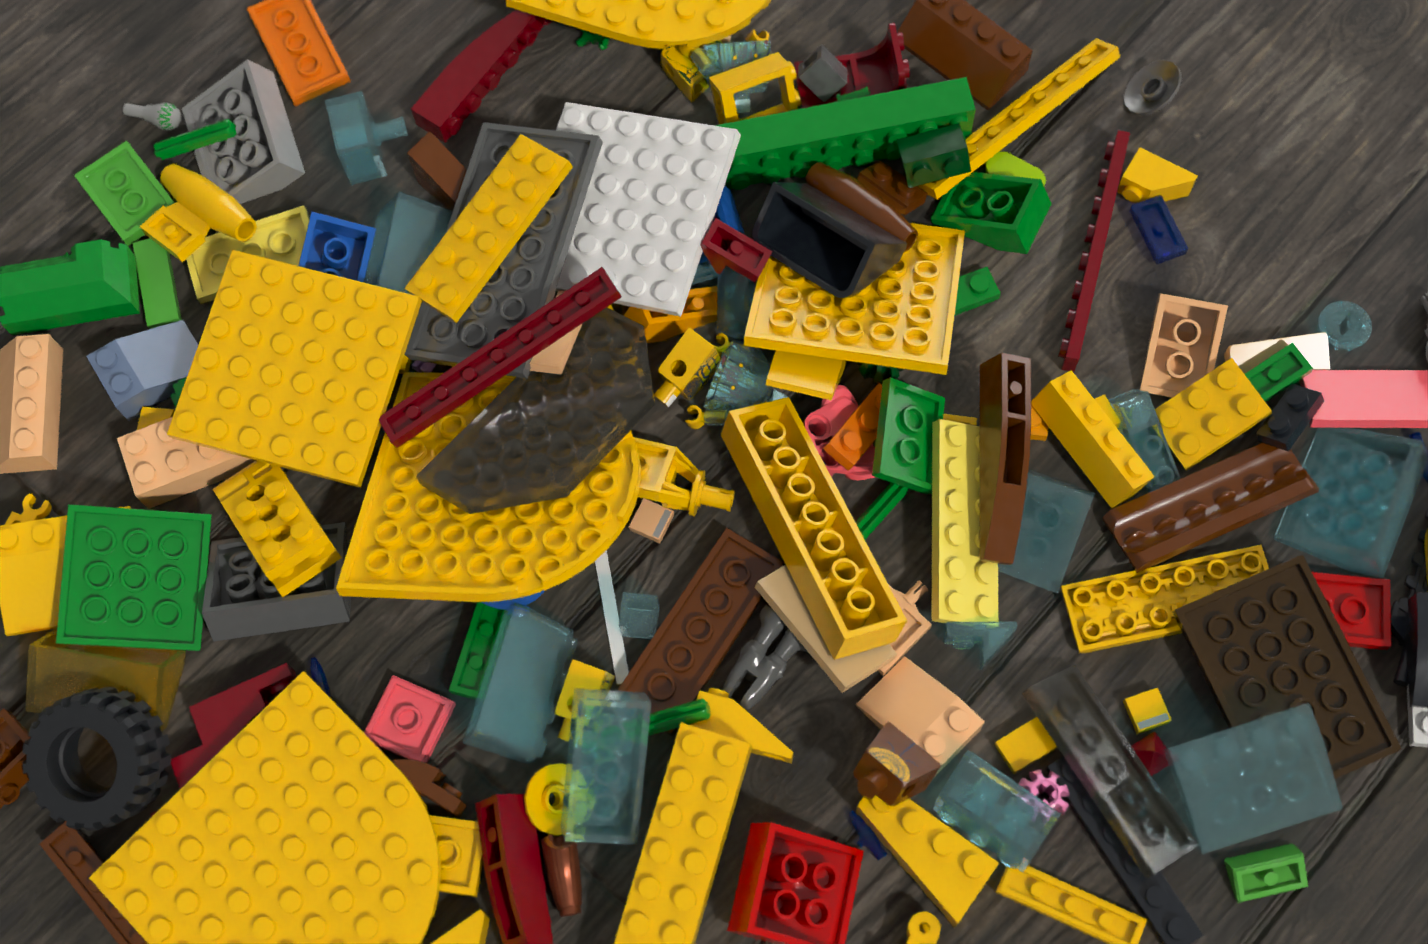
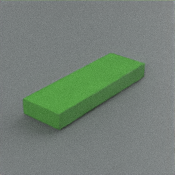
M151 238L133 242L147 327L152 329L182 320L169 252Z

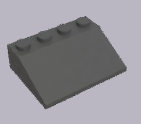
M345 522L321 525L342 558L284 597L278 592L273 582L264 574L242 537L212 541L202 615L213 642L350 622L351 597L340 596L336 590L348 551Z

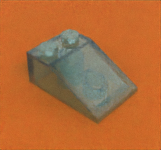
M1032 470L1029 471L1014 561L1011 565L998 564V571L1058 593L1096 493Z

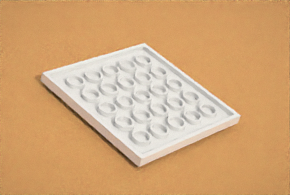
M566 102L556 131L599 135L603 143L556 291H567L603 267L622 296L614 303L681 317L703 252L700 244L712 224L741 134L737 129Z

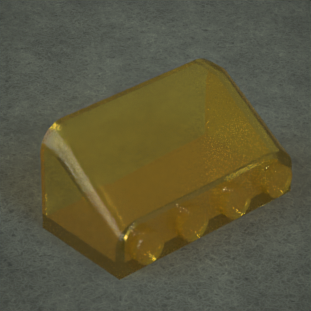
M57 629L29 645L26 692L27 712L40 714L46 707L52 706L54 702L92 688L113 687L117 688L119 693L126 690L135 694V702L144 700L152 708L149 713L153 717L158 715L163 725L159 726L161 732L168 727L185 666L186 650L57 644Z

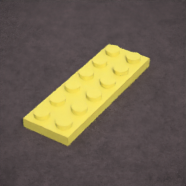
M938 419L932 424V621L991 630L999 627L998 563L980 561V426Z

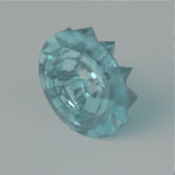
M1337 301L1327 305L1318 317L1317 331L1327 333L1328 342L1334 346V350L1341 348L1347 349L1349 352L1354 348L1362 347L1372 332V322L1368 313L1359 305L1349 301ZM1347 317V328L1350 330L1341 335L1340 326L1338 325Z

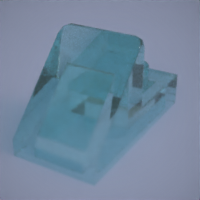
M946 622L944 644H953L955 649H970L974 647V644H979L980 670H982L1013 638L1017 630V622Z

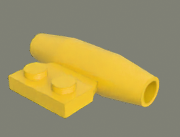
M176 164L168 165L162 171L160 180L177 202L167 207L162 206L140 226L149 238L181 262L185 261L206 242L205 237L210 228L239 241L249 240L257 229L256 221L233 196L205 176Z

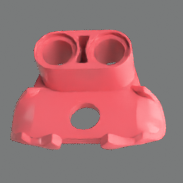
M838 385L832 400L823 399L821 408L810 413L802 423L821 459L827 464L825 466L831 477L835 473L845 474L848 479L857 481L876 478L872 476L875 453L873 443L849 471L823 450L859 406L850 390L844 385Z

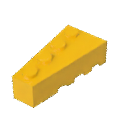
M877 796L872 799L863 797L857 806L856 814L884 847L892 853L908 875L910 874L922 888L924 894L939 908L948 922L955 928L999 862L910 799L895 806H888Z

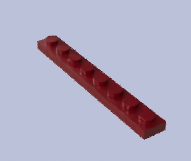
M1118 130L1114 142L1108 141L1103 159L1108 160L1109 163L1107 169H1101L1097 187L1103 188L1101 196L1095 195L1091 214L1096 215L1095 224L1089 223L1084 241L1090 243L1088 252H1082L1078 270L1083 271L1082 281H1075L1071 299L1077 300L1075 310L1069 308L1065 328L1070 329L1069 338H1062L1058 357L1064 358L1061 368L1064 371L1069 372L1072 370L1074 373L1080 358L1130 132Z
M599 268L382 414L379 422L391 444L396 448L400 447L622 297L604 268Z

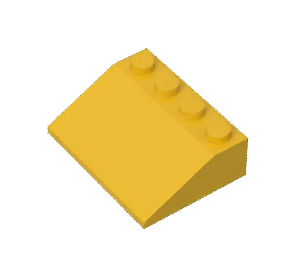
M130 506L118 507V508H128V509H131ZM67 515L0 526V608L6 636L57 628Z

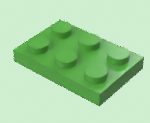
M127 141L74 175L127 246L145 235L140 226L162 206L167 207L175 203Z

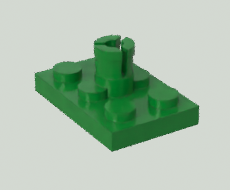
M891 377L883 381L872 476L927 495L932 493V424L938 419H943L945 397Z

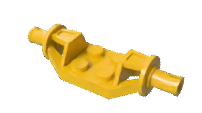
M633 437L637 446L641 468L638 497L661 502L664 508L689 511V516L693 517L696 515L698 508L701 507V504L728 512L731 511L735 490L706 485L705 471L698 470L677 447ZM677 473L692 483L691 491L675 485Z

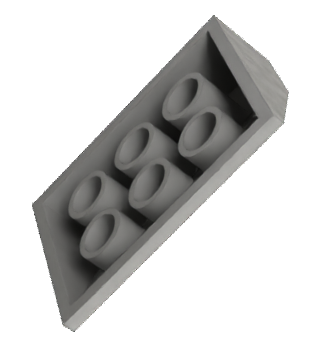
M247 59L182 108L188 132L226 119L235 123L237 132L235 137L196 149L194 152L201 175L233 196L240 204L282 190L305 174L272 71Z

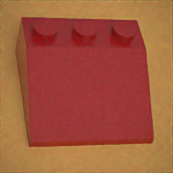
M772 822L751 823L727 931L774 944H845L864 851Z

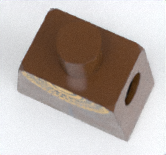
M888 721L865 751L853 774L859 780L857 787L863 797L872 799L877 796L888 806H895L925 791L941 767V764Z

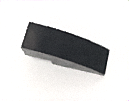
M1415 593L1407 600L1410 634L1405 637L1409 701L1410 707L1428 708V593Z

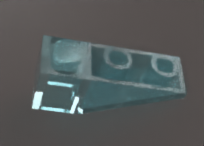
M1132 389L1109 399L1108 401L1121 421L1118 430L1155 476L1145 485L1148 493L1181 479L1149 392Z

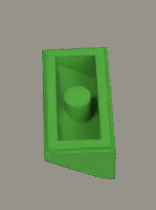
M1294 844L1225 859L1226 870L1238 903L1308 887L1304 855Z

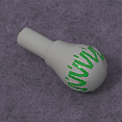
M126 103L123 107L124 115L143 118L145 121L163 130H172L181 121L179 109L171 103L146 106Z

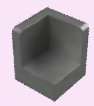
M820 45L799 64L798 78L825 102L847 84V69L823 45Z

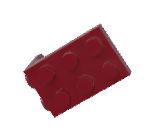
M888 23L885 38L875 47L859 53L834 56L847 69V84L825 102L798 78L799 64L802 61L794 62L795 80L801 100V109L838 101L837 94H848L867 86L870 90V95L908 88L906 78L910 77L908 59H902L901 51H904V39L902 32L896 31L895 23Z

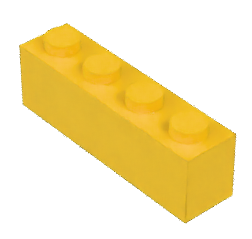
M1072 370L1050 381L1031 401L1033 408L1112 509L1133 497L1155 477Z

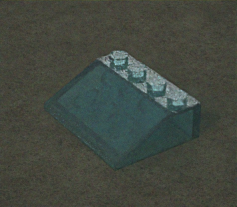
M1317 428L1302 467L1308 472L1320 490L1318 493L1286 506L1274 536L1275 541L1348 571L1384 578L1428 461L1421 440L1355 428Z
M1309 703L1164 749L1202 854L1343 809L1323 737Z

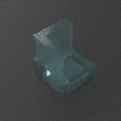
M623 592L619 618V629L622 636L645 639L653 638L657 632L660 605L658 596Z

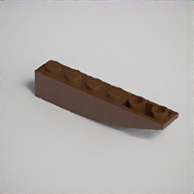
M1003 352L980 364V561L1011 565L1014 561L1021 527L1030 459L1031 358Z

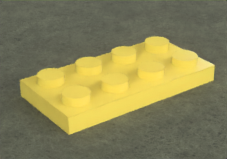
M303 205L257 220L256 232L247 241H239L223 233L205 237L206 242L186 259L195 293L200 304L215 300L232 250L298 266L310 220L305 206Z

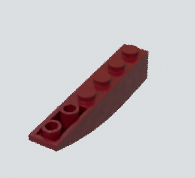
M515 10L491 26L449 63L413 105L411 112L416 125L428 133L431 132L436 138L446 143L452 135H456L460 131L464 120L470 113L477 111L486 94L498 86L500 78L508 68L510 69L515 66L519 55L527 46L529 47L535 42L541 29L553 20Z
M496 794L475 803L485 876L503 944H553L551 919L545 891L546 885L540 858V846L538 844L536 827L531 823L525 811V794Z

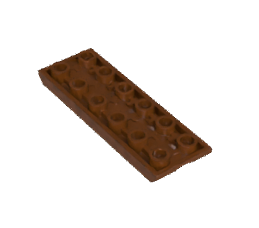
M1261 443L1111 509L1103 516L1102 520L1136 573L1318 493L1320 489L1299 463L1291 449L1288 452Z

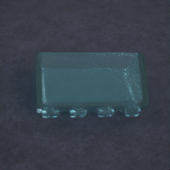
M399 191L380 210L375 221L374 228H376L364 283L409 294L405 287L445 235L453 211Z
M513 602L504 611L464 736V744L526 764L532 763L535 757L541 758L543 756L548 740L547 737H543L547 723L552 724L555 718L557 704L553 703L557 690L562 691L568 671L563 670L567 657L572 658L578 639L573 637L574 630L528 606Z

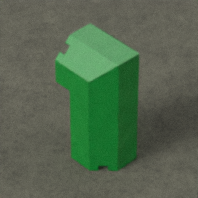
M100 239L74 244L71 247L70 255L66 252L63 256L1 266L0 307H3L5 315L0 316L1 325L11 335L139 314L136 256L125 244L118 243V249L110 247V241Z

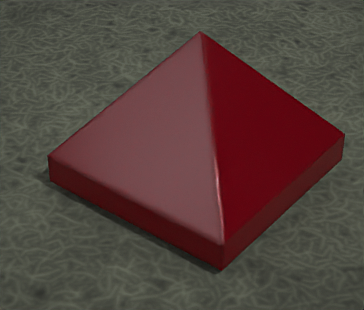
M1155 731L1125 750L1145 780L1175 762V759Z

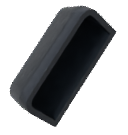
M773 182L752 231L753 240L771 250L772 257L838 298L854 297L900 261L907 246L906 242L808 183Z

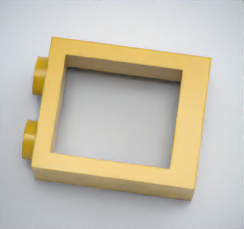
M779 52L709 77L718 125L740 121L738 120L734 93L777 77L783 104L740 120L798 109L801 106V100L797 90L794 88L793 80L796 79V72L791 61L787 62Z

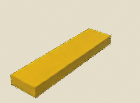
M1012 858L1008 860L995 892L1107 944H1138L1147 921L1145 918Z

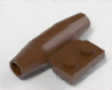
M881 160L861 171L857 179L822 162H817L810 168L806 175V183L906 242L907 246L904 252L914 245L918 237V231L901 214L905 216L925 203L928 193L918 186L908 188L906 178Z

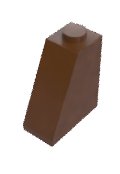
M429 132L407 152L418 184L453 213L467 169Z

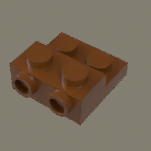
M5 708L0 711V809L4 805L16 801L20 795V789L29 781L28 773H23L22 762L27 760V754H23L22 751L24 741L31 739V737L16 717Z

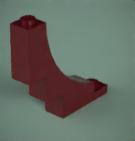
M285 663L189 707L203 745L171 759V765L180 789L270 704L268 697H277L297 678V674L292 667ZM159 810L150 813L151 817L154 816Z

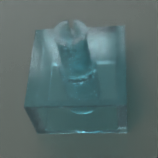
M362 91L325 100L337 155L351 185L388 176L380 145H382L381 142L408 136L403 116L376 124Z

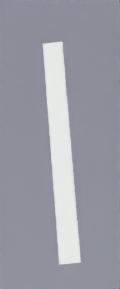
M606 550L595 561L616 683L622 684L629 671Z

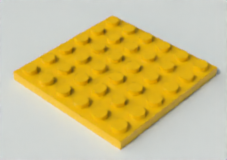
M910 223L918 231V237L914 245L903 253L900 261L857 295L850 298H838L770 255L757 279L744 335V346L946 375L965 230Z
M232 250L167 435L173 439L361 488L381 428L379 418L387 410L422 303L421 298Z

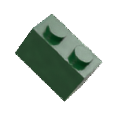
M959 123L897 139L900 160L908 188L971 172L968 149Z

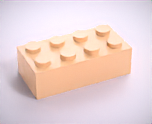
M173 417L117 438L134 494L148 509L230 478L256 461L169 437L167 432Z

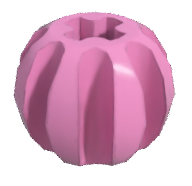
M1041 770L1029 772L1031 781L1021 778L1016 787L1017 790L1025 795L1016 797L1018 808L1027 807L1030 812L1025 817L1033 822L1036 821L1038 814L1042 816L1044 824L1056 821L1054 811L1064 815L1069 806L1067 802L1061 799V797L1070 795L1067 784L1064 786L1057 785L1056 780L1060 776L1052 771L1049 772L1048 778L1043 777ZM1038 793H1048L1049 798L1047 800L1039 802L1036 799Z

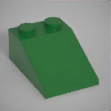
M972 172L942 196L931 221L933 224L944 228L965 230V237L996 250L1028 254L1052 203L1041 179Z

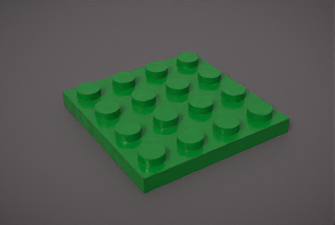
M68 504L56 643L201 651L204 618L202 609L208 570L212 514Z

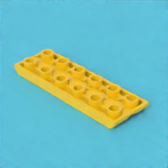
M1256 545L1150 567L1138 573L1130 571L1062 585L1060 588L1078 652L1088 653L1180 634L1182 631L1173 615L1174 610L1269 569L1262 545Z

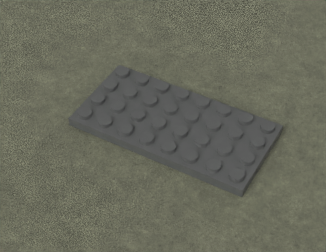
M483 122L446 232L520 134L569 160L573 168L457 323L422 302L405 355L410 360L454 367L553 300L603 143L599 135ZM532 358L508 373L507 376L528 379Z

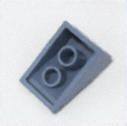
M180 320L115 339L86 357L115 407L130 421L140 415L142 407H154L175 393L173 385L178 383V380L188 376L198 343L184 320Z

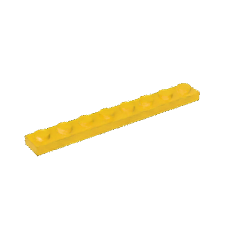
M1097 38L966 138L965 142L968 149L971 172L918 185V187L928 193L927 195L939 199L1119 59L1118 47Z

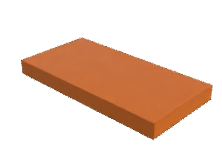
M264 0L247 8L295 106L351 82L310 0Z

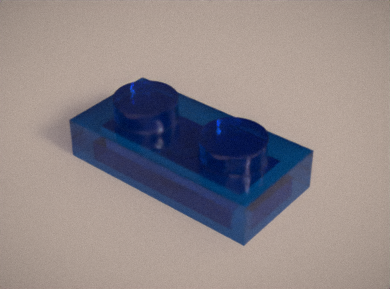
M1162 195L1131 205L1130 213L1156 265L1186 255L1189 248Z

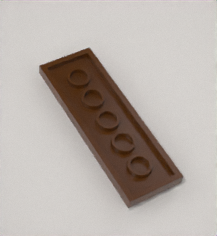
M726 528L614 694V700L639 716L696 701L699 690L702 691L762 601L763 597L755 588L757 581L784 566V562ZM677 728L664 732L673 736Z

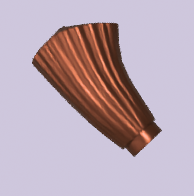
M564 832L563 836L554 838L553 835H548L541 839L548 881L556 908L559 910L560 917L582 913V887L576 836L572 832Z

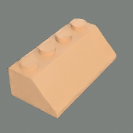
M50 334L16 336L0 349V474L57 469L63 349Z

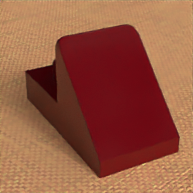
M717 218L714 219L700 244L702 251L716 273L720 275L723 269L728 266L753 282L759 278L772 254L771 250Z

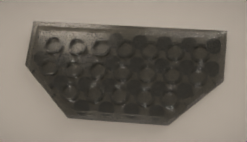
M607 307L588 319L580 328L562 374L530 371L528 379L516 377L416 476L419 484L468 514L567 497L655 405L644 326Z

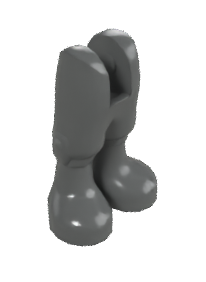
M767 605L760 611L761 626L757 635L741 648L740 656L722 688L723 691L729 693L728 697H731L745 679L752 685L740 703L746 710L754 707L770 690L773 684L783 677L788 660L797 651L808 652L788 628L774 652L768 656L766 655L767 649L773 640L787 628L776 612Z

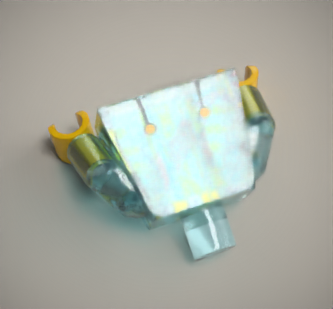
M752 29L746 36L745 41L707 44L703 45V48H699V46L687 48L686 44L679 45V51L684 56H691L692 61L709 86V77L773 54L770 48L771 41L768 40L769 33L762 30L757 36L755 29ZM769 81L734 93L737 113L751 112L750 93L765 92Z
M719 333L716 336L717 343L722 346H715L720 360L703 407L707 409L705 412H702L696 405H690L687 408L689 414H699L695 420H685L691 429H699L704 423L706 425L724 426L728 412L731 410L787 398V395L772 389L773 387L765 385L770 370V363L759 348L744 346V342L736 340L729 342L727 335L724 333Z

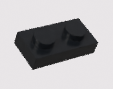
M1291 384L1272 410V414L1267 417L1257 431L1256 435L1259 442L1289 452L1323 404L1324 398L1322 393Z

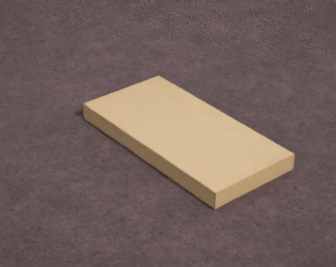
M784 565L757 581L756 590L842 693L895 659L897 653L889 644L833 660L787 566Z

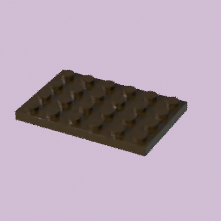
M1303 554L1173 611V615L1268 808L1402 750Z

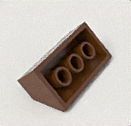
M916 0L897 31L903 34L904 48L947 81L967 77L973 100L987 111L1028 71L1033 51L965 0Z

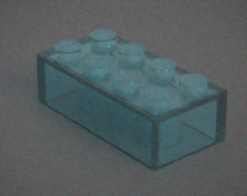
M574 688L561 818V831L565 841L637 845L651 712V701L646 693Z

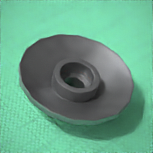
M1167 60L1154 61L1141 68L1127 84L1124 93L1126 107L1131 113L1140 116L1149 115L1164 108L1172 101L1179 90L1182 81L1181 70L1174 62Z

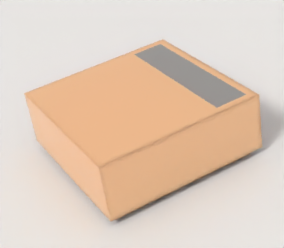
M643 498L629 525V529L660 544L674 517V511Z

